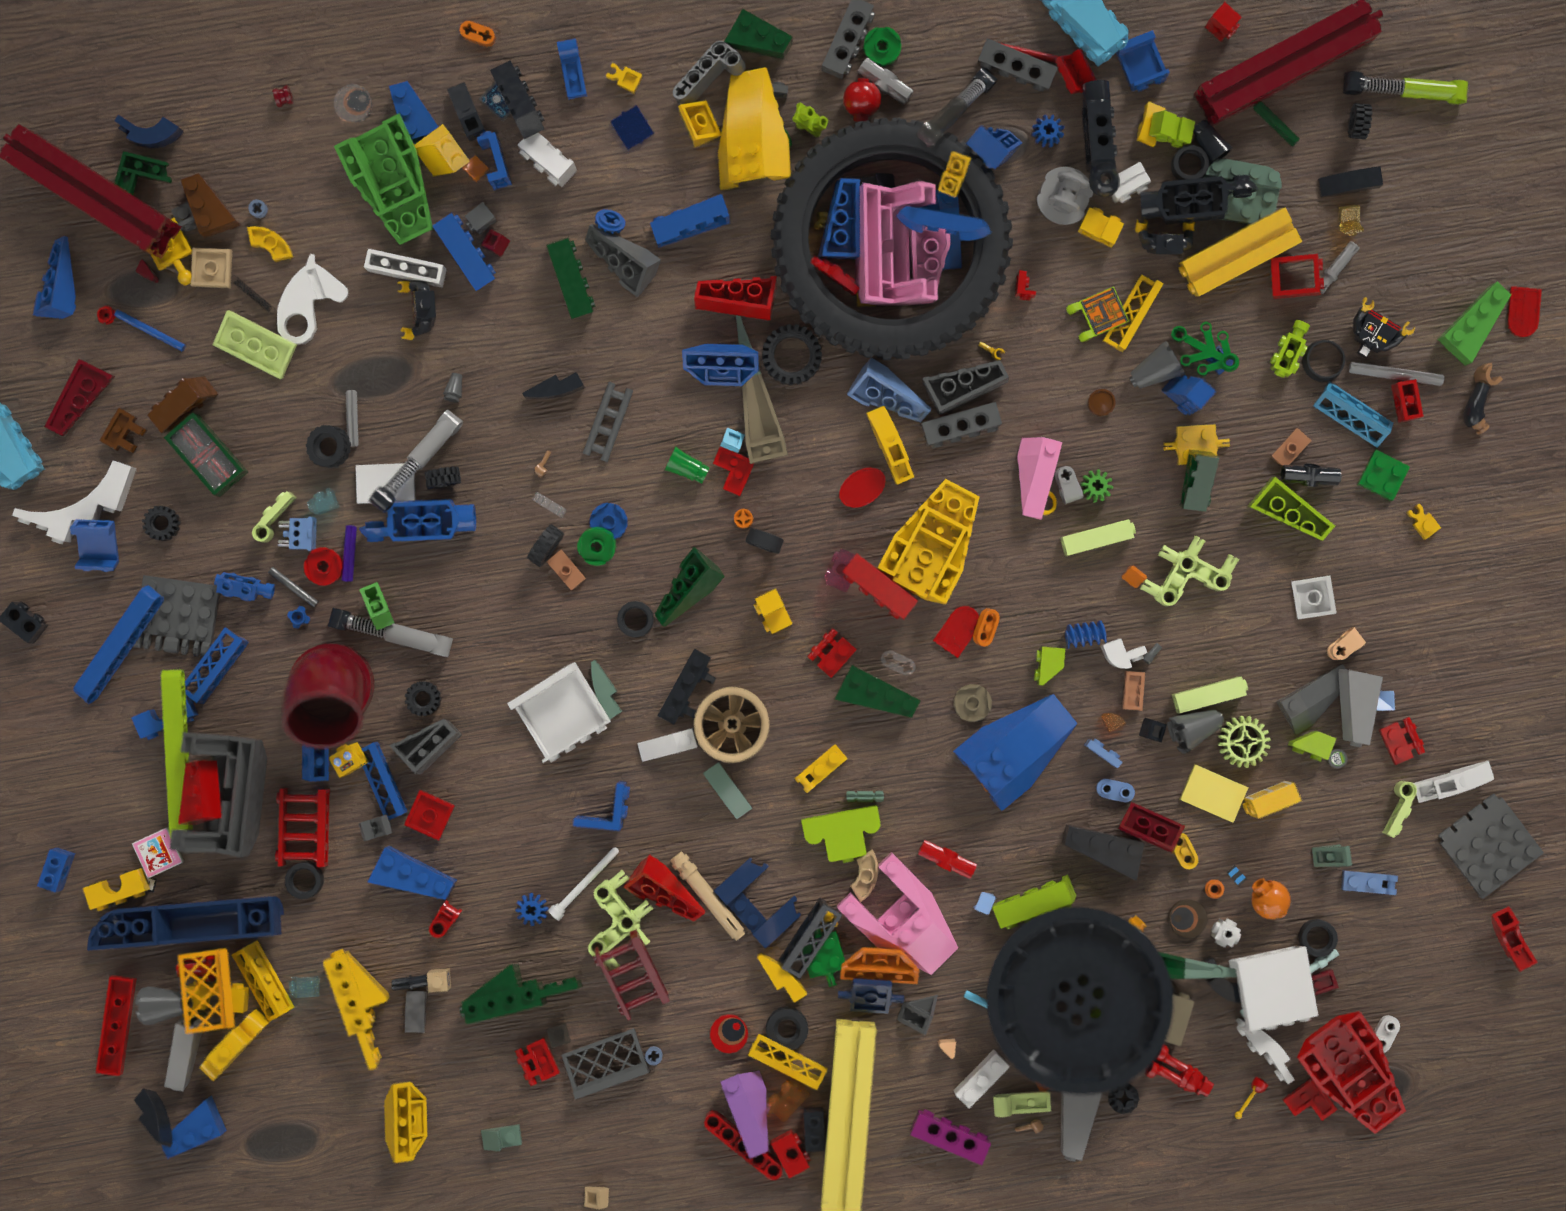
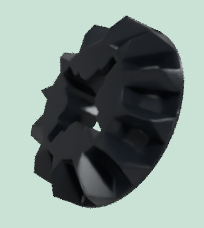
M1129 1083L1111 1090L1108 1095L1111 1108L1121 1114L1132 1113L1137 1108L1140 1100L1138 1091ZM1125 1091L1126 1096L1130 1099L1126 1100L1123 1106L1122 1101L1116 1098L1122 1097Z

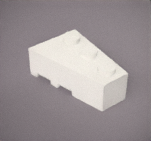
M539 133L526 139L523 138L518 144L521 150L519 154L526 160L530 158L535 163L533 166L540 173L544 171L548 174L547 179L555 186L559 184L563 187L577 172L574 162L571 159L565 158L559 149H555Z

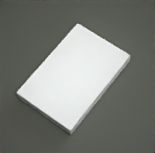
M404 463L356 465L357 504H369V498L379 486H386L388 481L392 479V476H395L394 474L399 471ZM415 474L412 475L410 480H407L408 483H405L401 490H398L399 493L395 496L396 501L415 500Z

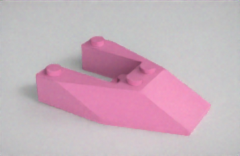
M891 852L878 864V867L904 894L878 919L851 892L837 905V908L876 947L880 949L902 950L918 969L932 975L958 949V946L933 894Z

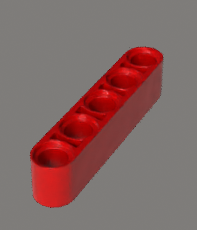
M712 1110L706 1114L704 1125L709 1132L768 1179L777 1180L781 1177L782 1164L776 1157L766 1152L762 1154L764 1158L761 1161H756L754 1158L750 1159L747 1150L741 1149L738 1146V1143L743 1141L738 1127L718 1111ZM715 1117L718 1119V1123L711 1125L708 1119ZM730 1129L734 1134L731 1137H726L723 1131ZM775 1165L779 1170L776 1173H771L768 1168Z

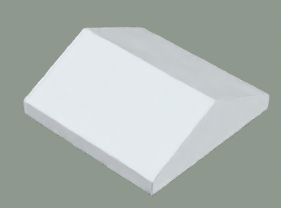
M1331 576L1292 581L1298 619L1337 614Z

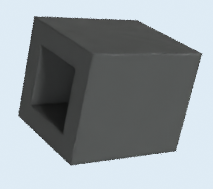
M483 202L465 215L468 220L466 225L472 232L476 230L478 234H481L497 221Z

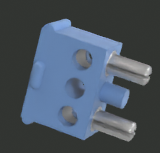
M315 517L290 518V521H279V524L290 525H278L281 528H289V530L283 531V536L289 537V540L278 541V543L289 544H278V546L289 547V549L312 551L316 549L317 519Z

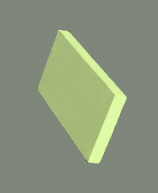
M228 310L213 346L279 379H283L297 344Z

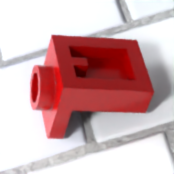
M1019 270L1016 277L1015 296L1020 297V300H1031V298L1036 296V291L1025 290V288L1029 287L1030 278L1026 277L1027 271Z

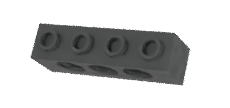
M851 0L822 64V71L839 79H843L844 75L849 74L852 68V64H850L852 57H857L860 50L858 44L860 40L864 41L868 30L865 28L874 19V5L863 0ZM855 18L861 19L862 23L860 25H855L852 22V20ZM850 35L853 36L855 40L853 42H847L844 38ZM838 53H845L847 57L840 60L836 55Z
M988 38L978 59V62L981 63L980 67H984L987 70H991V68L996 69L999 75L1007 78L1009 75L1016 78V82L1023 85L1030 83L1034 85L1033 88L1040 92L1049 90L1058 68ZM995 55H1003L1005 61L1002 64L995 63ZM1013 62H1020L1022 69L1014 71L1011 67ZM1037 69L1040 72V76L1033 79L1030 77L1029 71Z
M994 402L923 422L921 428L927 447L932 446L933 449L943 446V442L949 440L951 443L959 442L963 436L968 435L969 438L979 436L981 431L987 430V433L999 430L998 427L1002 425L997 404ZM978 416L983 417L985 425H977L975 418ZM958 422H965L967 429L965 431L958 430ZM946 427L949 433L947 436H941L938 429Z

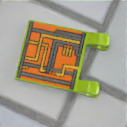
M1114 287L1071 304L1066 308L1069 315L1082 310L1090 330L1079 335L1081 342H1085L1129 322Z

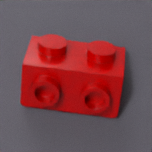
M1077 49L1072 54L1055 59L1057 69L1062 74L1066 88L1071 94L1083 92L1082 85L1084 83L1096 80L1082 49Z

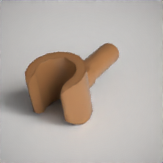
M546 451L542 461L535 467V474L540 478L547 472V469L543 466L551 454L550 451Z
M1035 1119L1030 1124L1015 1127V1130L1019 1132L1032 1128L1035 1133H1039L1043 1130V1125L1039 1119Z

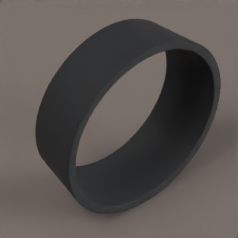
M1320 340L1313 342L1307 347L1302 357L1303 369L1315 381H1331L1343 370L1345 353L1333 341ZM1319 343H1330L1341 354V369L1332 376L1318 375L1310 366V352Z

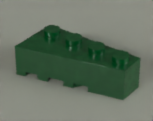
M851 665L834 698L835 700L911 718L921 701Z

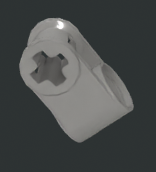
M1069 466L1057 469L1054 476L1063 503L1066 505L1082 499L1083 492L1074 470ZM1063 472H1068L1069 476H1067L1066 478H1061V474H1063Z

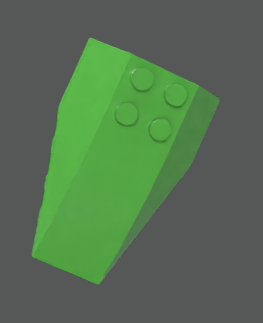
M397 114L383 121L382 125L356 138H349L335 145L334 148L350 182L354 187H357L363 199L371 205L377 217L381 218L384 226L398 244L401 245L432 230L433 226L417 150L401 115Z

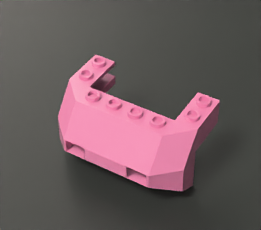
M917 181L895 188L866 183L860 186V257L855 259L856 285L859 287L857 293L861 303L878 306H905L938 300L936 280L926 282V279L923 278L910 280L909 228L896 216L906 206L920 208L936 204L935 184Z

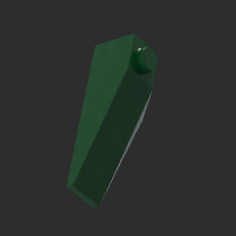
M695 547L681 562L679 567L682 569L677 579L673 578L671 582L673 586L669 594L664 595L655 613L656 618L663 627L711 593L725 577L719 567Z

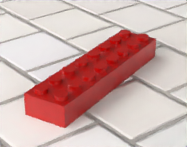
M116 975L109 977L96 1073L121 1076L123 1074L137 978Z

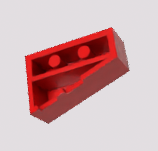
M196 760L186 763L178 825H198L222 818L217 761Z

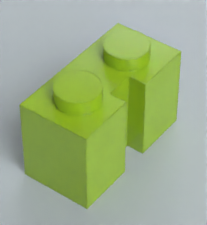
M1165 110L1153 113L1149 136L1155 137L1156 141L1169 142L1173 147L1182 148L1183 145L1191 144L1195 121L1184 117H1177L1176 114Z

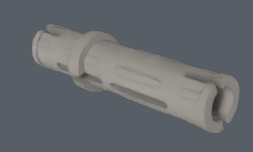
M1350 241L1333 264L1324 270V274L1321 277L1324 278V289H1321V294H1324L1330 284L1338 279L1339 273L1360 249L1357 244Z

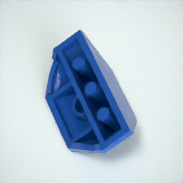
M703 344L682 350L683 369L704 385L743 386L759 371L758 351L745 345Z

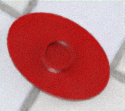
M864 468L854 472L843 482L840 488L839 498L841 502L850 508H859L870 504L882 493L886 482L885 475L876 468Z

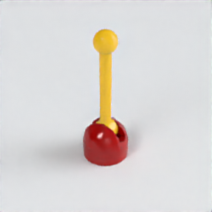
M1255 1076L1251 1083L1253 1091L1241 1109L1235 1112L1234 1116L1236 1119L1242 1118L1243 1111L1256 1093H1263L1269 1085L1264 1080Z

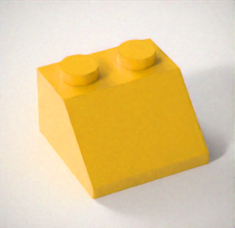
M443 124L414 145L417 155L433 176L455 173L470 162Z

